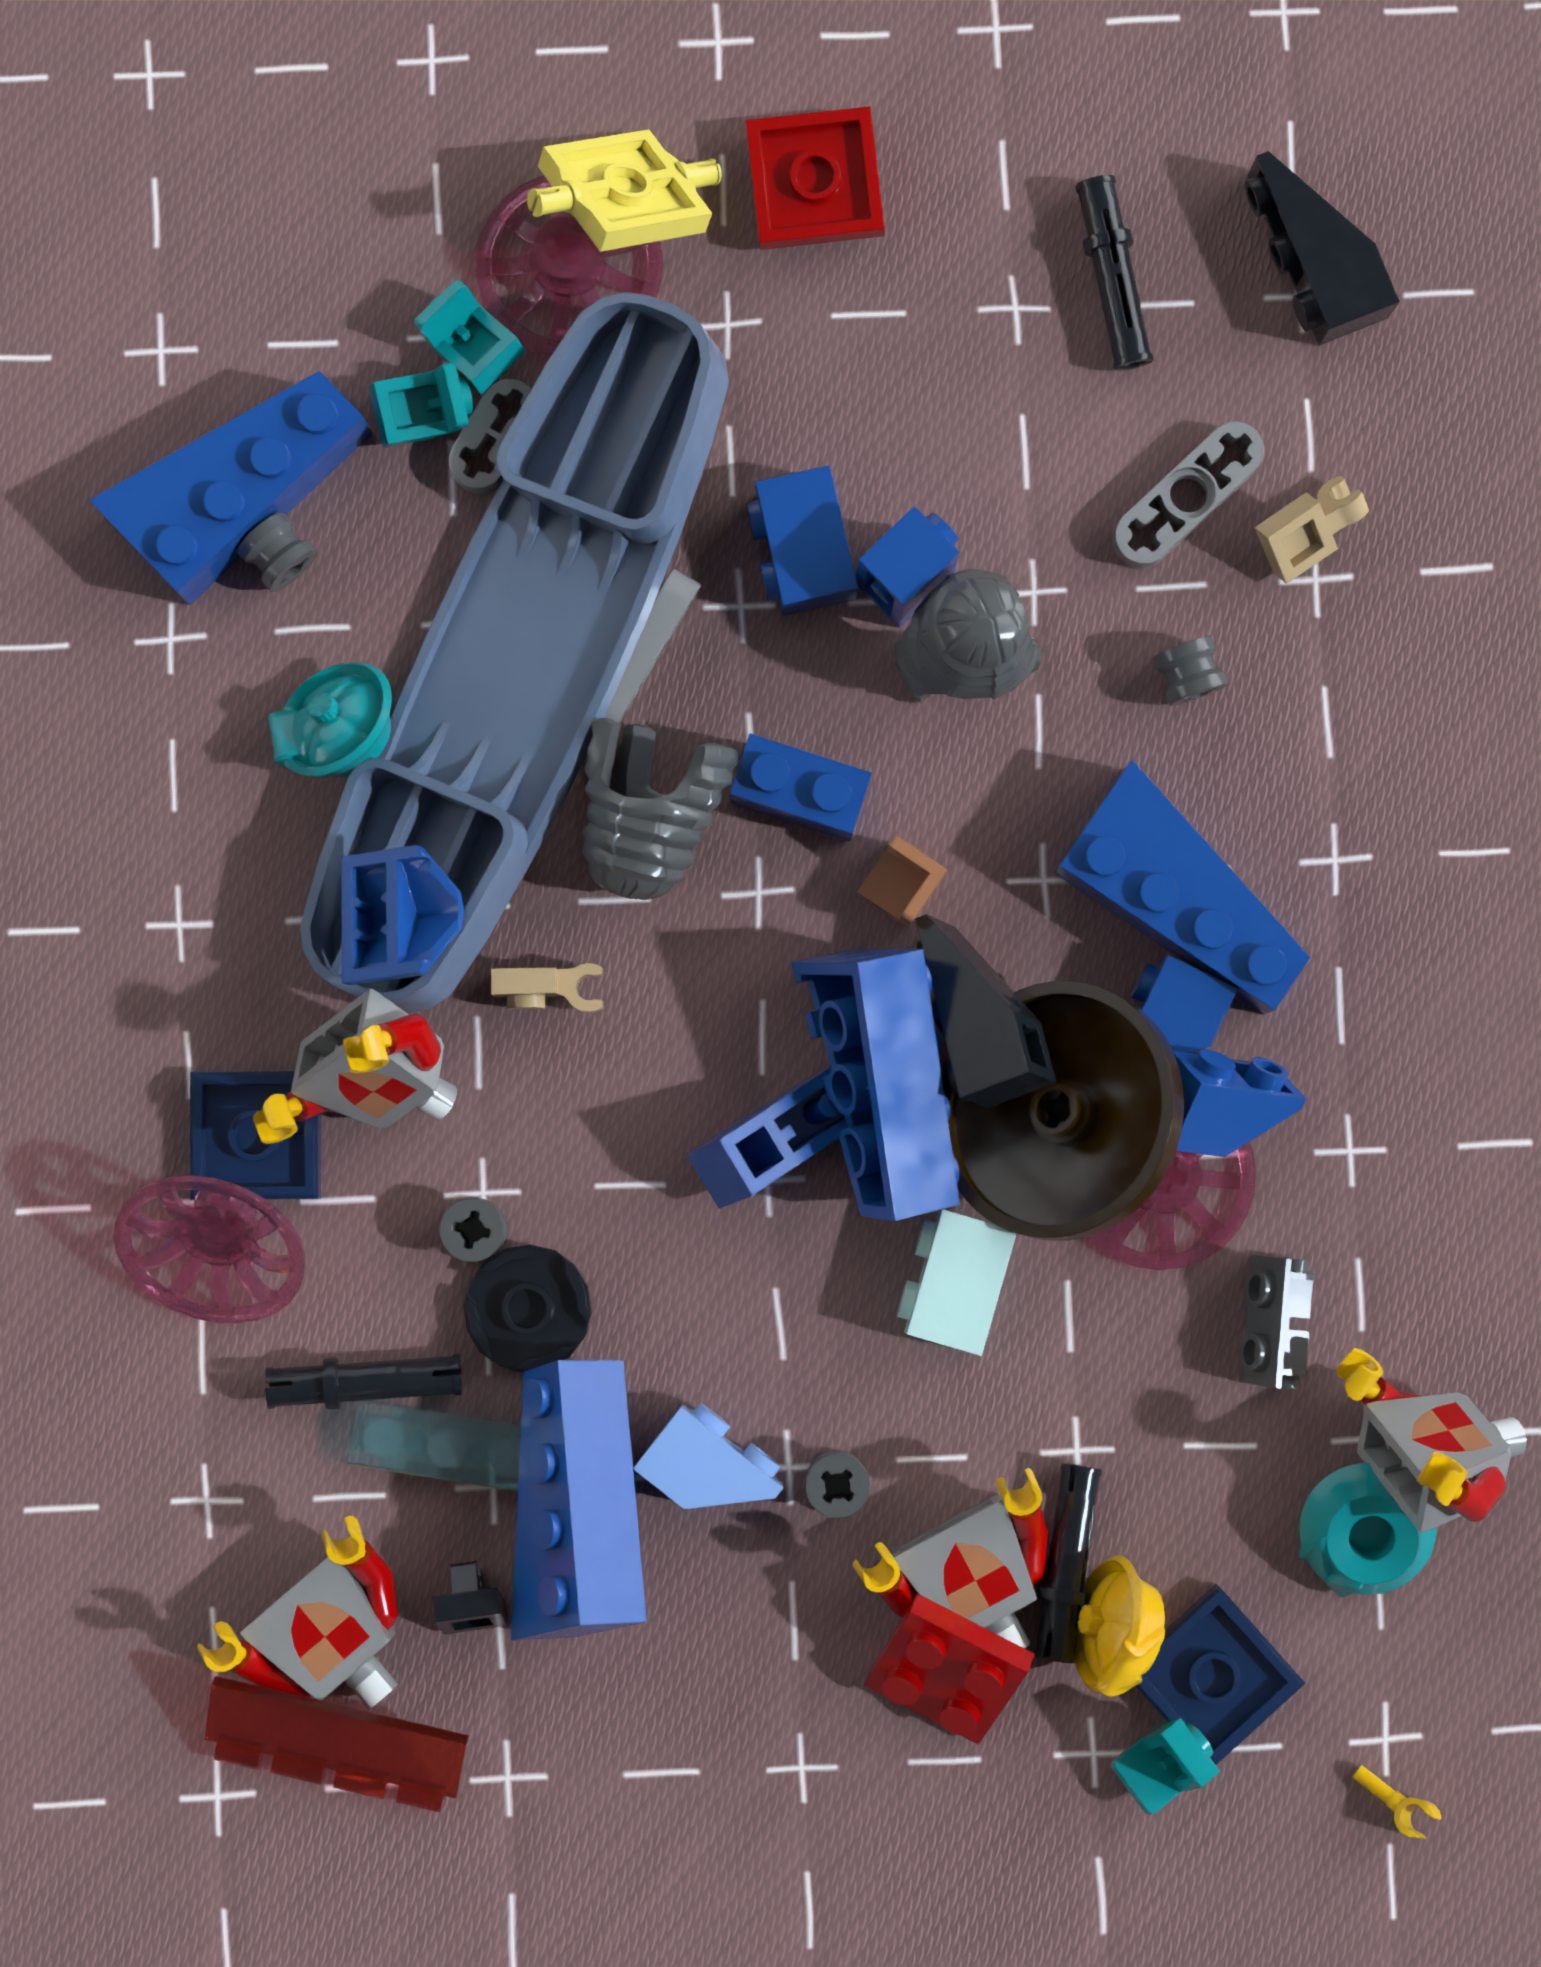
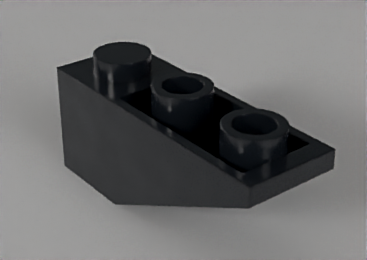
M1267 151L1257 155L1248 173L1249 180L1245 181L1246 195L1255 215L1258 217L1264 215L1273 235V237L1269 238L1270 253L1278 271L1281 274L1289 273L1297 295L1293 296V307L1303 330L1306 332L1312 330L1320 346L1388 319L1400 300L1376 243L1272 153Z
M927 914L915 918L920 936L916 949H923L925 964L932 978V988L935 999L931 1002L933 1019L940 1032L945 1036L950 1059L946 1062V1072L951 1086L959 1094L960 1098L990 1108L1057 1083L1043 1028L1037 1017L956 927Z

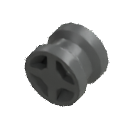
M284 512L276 513L260 523L243 539L236 552L246 564H253L262 572L261 581L270 592H276L293 582L312 564L318 554V551L309 540H299L293 533L294 524Z
M1205 636L1165 650L1152 658L1156 670L1164 673L1169 686L1165 695L1169 706L1201 698L1229 685L1226 673L1217 669L1213 655L1216 651V646L1212 636Z
M465 1198L453 1203L445 1211L440 1222V1238L444 1248L453 1257L464 1262L483 1261L494 1256L503 1247L507 1238V1221L503 1212L493 1202L483 1198Z
M831 1450L821 1453L811 1462L806 1471L805 1490L808 1500L817 1512L828 1518L842 1519L854 1515L864 1506L869 1496L870 1482L865 1466L856 1456L847 1451Z

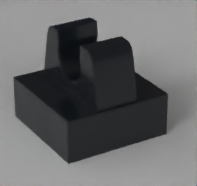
M477 1561L451 1564L452 1594L433 1597L435 1623L442 1633L446 1635L508 1626L505 1600L498 1588L484 1589L482 1570L478 1568Z

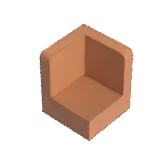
M894 834L856 894L909 929L948 869Z

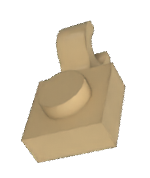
M1338 476L1320 488L1317 500L1305 492L1254 528L1273 573L1287 584L1336 551L1338 547L1333 534L1361 520L1369 512V508L1362 491L1357 489L1350 494L1345 479L1342 476Z
M585 963L568 969H556V967L491 969V994L496 998H507V1009H545V997L563 996L575 1009L584 1013H595L604 1009L603 1000H585L581 998L578 993V985L585 977L603 976V968L596 964Z

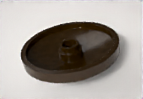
M1050 981L1035 984L1014 993L1041 1022L1057 1083L990 1108L961 1099L951 1086L946 1069L942 1083L943 1090L950 1104L948 1124L952 1152L959 1167L957 1187L965 1200L984 1218L1010 1232L1040 1240L1070 1241L1090 1237L1114 1227L1137 1211L1154 1193L1166 1175L1178 1147L1184 1118V1094L1175 1055L1166 1037L1145 1012L1125 998L1095 985L1074 981Z

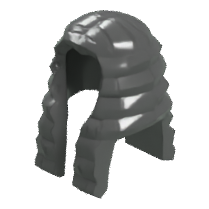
M966 569L947 575L944 581L936 586L915 609L911 624L903 632V639L895 644L896 665L907 689L920 704L931 694H945L961 699L992 698L994 700L1013 691L1031 673L1039 670V665L1041 664V651L1037 638L1035 636L1030 637L1026 611L1018 592L1007 580V577L985 570Z
M600 718L593 721L592 724L593 737L587 749L589 758L585 766L589 780L584 790L591 800L585 809L588 824L582 830L586 841L582 854L586 862L587 871L593 881L617 896L641 900L659 898L667 894L676 883L684 880V870L693 864L694 854L692 849L702 842V830L713 824L712 811L722 803L721 790L732 784L733 769L738 764V751L727 745L716 743L697 745L688 772L671 794L663 796L650 787L652 755L657 732L650 726L629 724L623 729V741L619 748V762L615 770L617 783L615 791L610 790V780L621 723L610 718Z

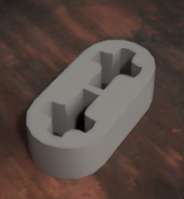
M502 379L492 384L483 394L470 416L469 424L463 428L455 441L449 455V466L457 484L464 491L474 495H484L499 488L503 477L498 471L496 457L499 446L515 418L512 417L508 420L501 433L496 432L495 429L500 422L501 415L495 405L499 400L504 403H510L517 396L521 398L520 405L522 407L531 391V388L524 382L515 379ZM488 441L493 442L494 445L489 452L488 459L494 470L490 474L479 471L474 479L467 477L469 469L463 460L467 454L478 457Z

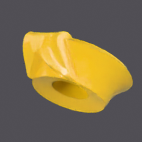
M1115 1555L1103 1561L1091 1573L1085 1583L1084 1591L1090 1592L1089 1603L1081 1607L1075 1649V1665L1082 1681L1089 1690L1095 1693H1103L1106 1696L1121 1695L1142 1682L1141 1675L1145 1674L1153 1665L1165 1636L1164 1605L1159 1591L1139 1578L1135 1568L1127 1558Z

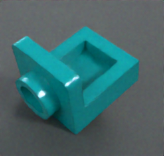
M455 280L414 320L415 326L435 353L446 364L454 362L457 373L464 377L481 395L526 352L519 339L478 303L468 287L460 280Z
M454 362L442 364L434 371L376 381L368 386L383 449L455 435L469 424L468 415H471L473 411L469 384L464 377H458Z
M1181 1718L1155 1725L1111 1762L1112 1770L1147 1815L1157 1813L1181 1792L1202 1788L1220 1773V1770L1210 1758L1213 1755V1750L1206 1737L1194 1725L1189 1723L1185 1725Z

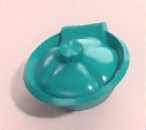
M344 662L325 668L308 678L294 691L282 711L272 712L268 715L275 764L305 776L326 778L329 775L344 777L349 776L353 769L363 761L378 757L384 750L391 733V718L389 714L392 694L386 676L371 664Z
M1370 1463L1352 1464L1329 1474L1318 1483L1308 1496L1300 1518L1299 1529L1302 1547L1299 1551V1557L1305 1560L1322 1581L1339 1597H1346L1353 1593L1361 1595L1382 1594L1403 1586L1422 1570L1433 1551L1437 1528L1420 1533L1381 1484Z

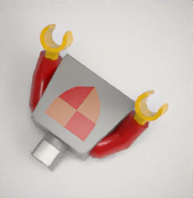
M369 988L301 1041L291 1091L287 1096L283 1094L271 1095L264 1102L263 1110H258L253 1115V1121L261 1142L272 1144L283 1141L296 1133L298 1128L295 1120L302 1122L323 1112L341 1113L377 1128L390 1127L414 1108L435 1119L444 1118L456 1100L457 1088L455 1085L439 1077L444 1044L441 1038L432 1031L423 1016L417 1013L407 1014L379 992Z
M1358 1348L1352 1349L1337 1366L1335 1372L1339 1378L1346 1381L1344 1388L1348 1396L1352 1400L1361 1401L1365 1405L1357 1448L1358 1455L1365 1463H1370L1381 1484L1420 1533L1429 1531L1460 1516L1471 1522L1483 1520L1504 1494L1510 1458L1522 1455L1526 1450V1435L1520 1422L1513 1417L1489 1422L1467 1395L1458 1392L1429 1396L1399 1392L1381 1378L1383 1375L1382 1367L1371 1355Z
M1024 1469L1028 1480L1022 1488L1010 1490L1007 1488L1003 1476L997 1479V1488L1000 1495L997 1493L891 1550L892 1554L882 1542L876 1543L874 1546L882 1556L880 1562L872 1568H863L856 1559L852 1563L854 1570L866 1588L877 1592L890 1609L901 1618L918 1593L1016 1645L1026 1648L1030 1641L1014 1612L1037 1599L1033 1587L1045 1575L1048 1537L1047 1527L1040 1506L1042 1492L1032 1469Z
M354 1516L344 1518L350 1534L346 1539L335 1540L329 1536L327 1530L322 1531L321 1535L328 1557L240 1632L246 1641H239L232 1627L226 1622L220 1621L213 1625L217 1635L225 1641V1644L216 1650H209L200 1643L197 1645L203 1661L210 1670L216 1672L230 1670L259 1687L298 1699L313 1696L319 1701L345 1681L369 1710L398 1685L395 1679L374 1656L396 1634L393 1625L398 1617L393 1572L369 1542L364 1540L357 1518Z

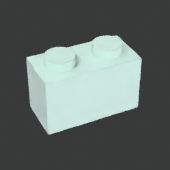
M943 1209L939 1210L936 1221L925 1218L914 1254L925 1258L919 1282L906 1281L897 1312V1317L907 1320L904 1332L914 1337L982 1356L1017 1233L1010 1232L995 1224Z

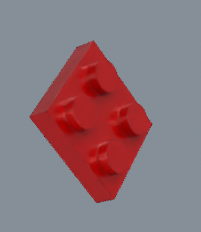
M871 106L746 120L760 250L884 236L885 225Z
M917 1593L872 1664L864 1686L882 1694L890 1701L903 1705L932 1720L951 1733L960 1735L979 1745L1028 1674L1035 1654Z

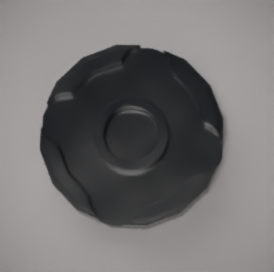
M533 1244L506 1248L484 1261L470 1281L463 1305L467 1332L479 1352L500 1367L521 1373L570 1357L587 1335L592 1315L589 1286L578 1267L557 1250Z

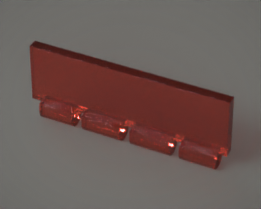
M215 1676L211 1685L204 1740L217 1743L214 1753V1760L259 1770L263 1755L267 1754L273 1756L270 1773L319 1785L323 1782L326 1768L336 1770L333 1788L384 1800L388 1784L391 1783L399 1785L396 1803L440 1813L445 1796L455 1799L457 1797L469 1735Z

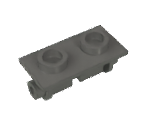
M1252 1255L1251 1272L1245 1284L1248 1308L1246 1333L1240 1346V1361L1243 1367L1241 1383L1281 1389V1387L1299 1389L1300 1376L1306 1377L1309 1331L1289 1329V1317L1310 1318L1314 1274L1308 1273L1309 1260Z

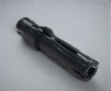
M1100 175L1085 179L1077 183L1075 187L1077 194H1079L1088 236L1082 241L1085 256L1092 257L1102 310L1114 359V370L1124 371L1152 363L1154 358L1150 352L1140 297L1129 253V247L1134 244L1132 232L1130 229L1124 228L1115 188V176Z
M460 1354L444 1357L339 1364L337 1358L323 1359V1365L266 1367L265 1383H269L270 1387L265 1388L268 1409H273L279 1406L325 1403L327 1409H339L341 1402L449 1394H455V1396L462 1395V1379L458 1375L462 1374Z
M1061 1463L1060 1485L1045 1584H1039L1037 1597L1043 1599L1034 1657L1046 1659L1047 1657L1049 1661L1061 1663H1075L1079 1614L1081 1607L1088 1605L1090 1592L1084 1591L1102 1469Z

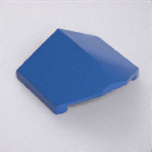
M411 845L341 856L342 983L357 985L425 975L462 930L464 907L461 891L423 847Z

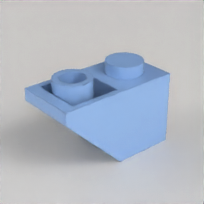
M682 1403L633 1467L636 1472L683 1509L774 1499L783 1489V1482L775 1476L781 1466L752 1443L749 1444L745 1451L724 1436L730 1425L702 1403L694 1411Z

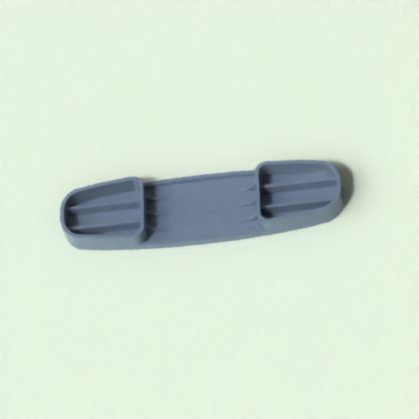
M622 292L602 297L580 312L544 366L502 440L496 460L498 471L502 475L503 480L470 541L418 653L391 716L389 740L378 757L363 761L349 775L316 867L300 925L302 948L314 972L331 985L357 997L371 988L406 1013L431 1009L449 997L491 935L567 796L587 755V749L593 737V721L605 717L658 595L713 444L729 384L726 359L697 319L678 306L649 295ZM411 845L423 847L461 891L464 907L462 930L425 975L357 985L343 984L341 856Z

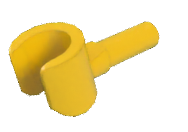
M1363 1765L1359 1767L1352 1777L1394 1812L1396 1827L1402 1834L1408 1837L1427 1839L1421 1832L1416 1831L1411 1824V1814L1416 1808L1421 1807L1432 1818L1441 1820L1440 1810L1435 1804L1420 1798H1406L1399 1791L1393 1790Z

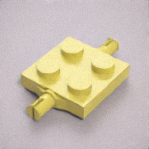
M648 129L544 146L538 168L552 187L529 190L527 204L534 217L563 211L572 214L598 250L602 252L705 233L712 212L698 195L696 188L717 186L721 181L722 173L719 163L715 165L716 160L713 158L687 164L679 162L678 159L664 150Z

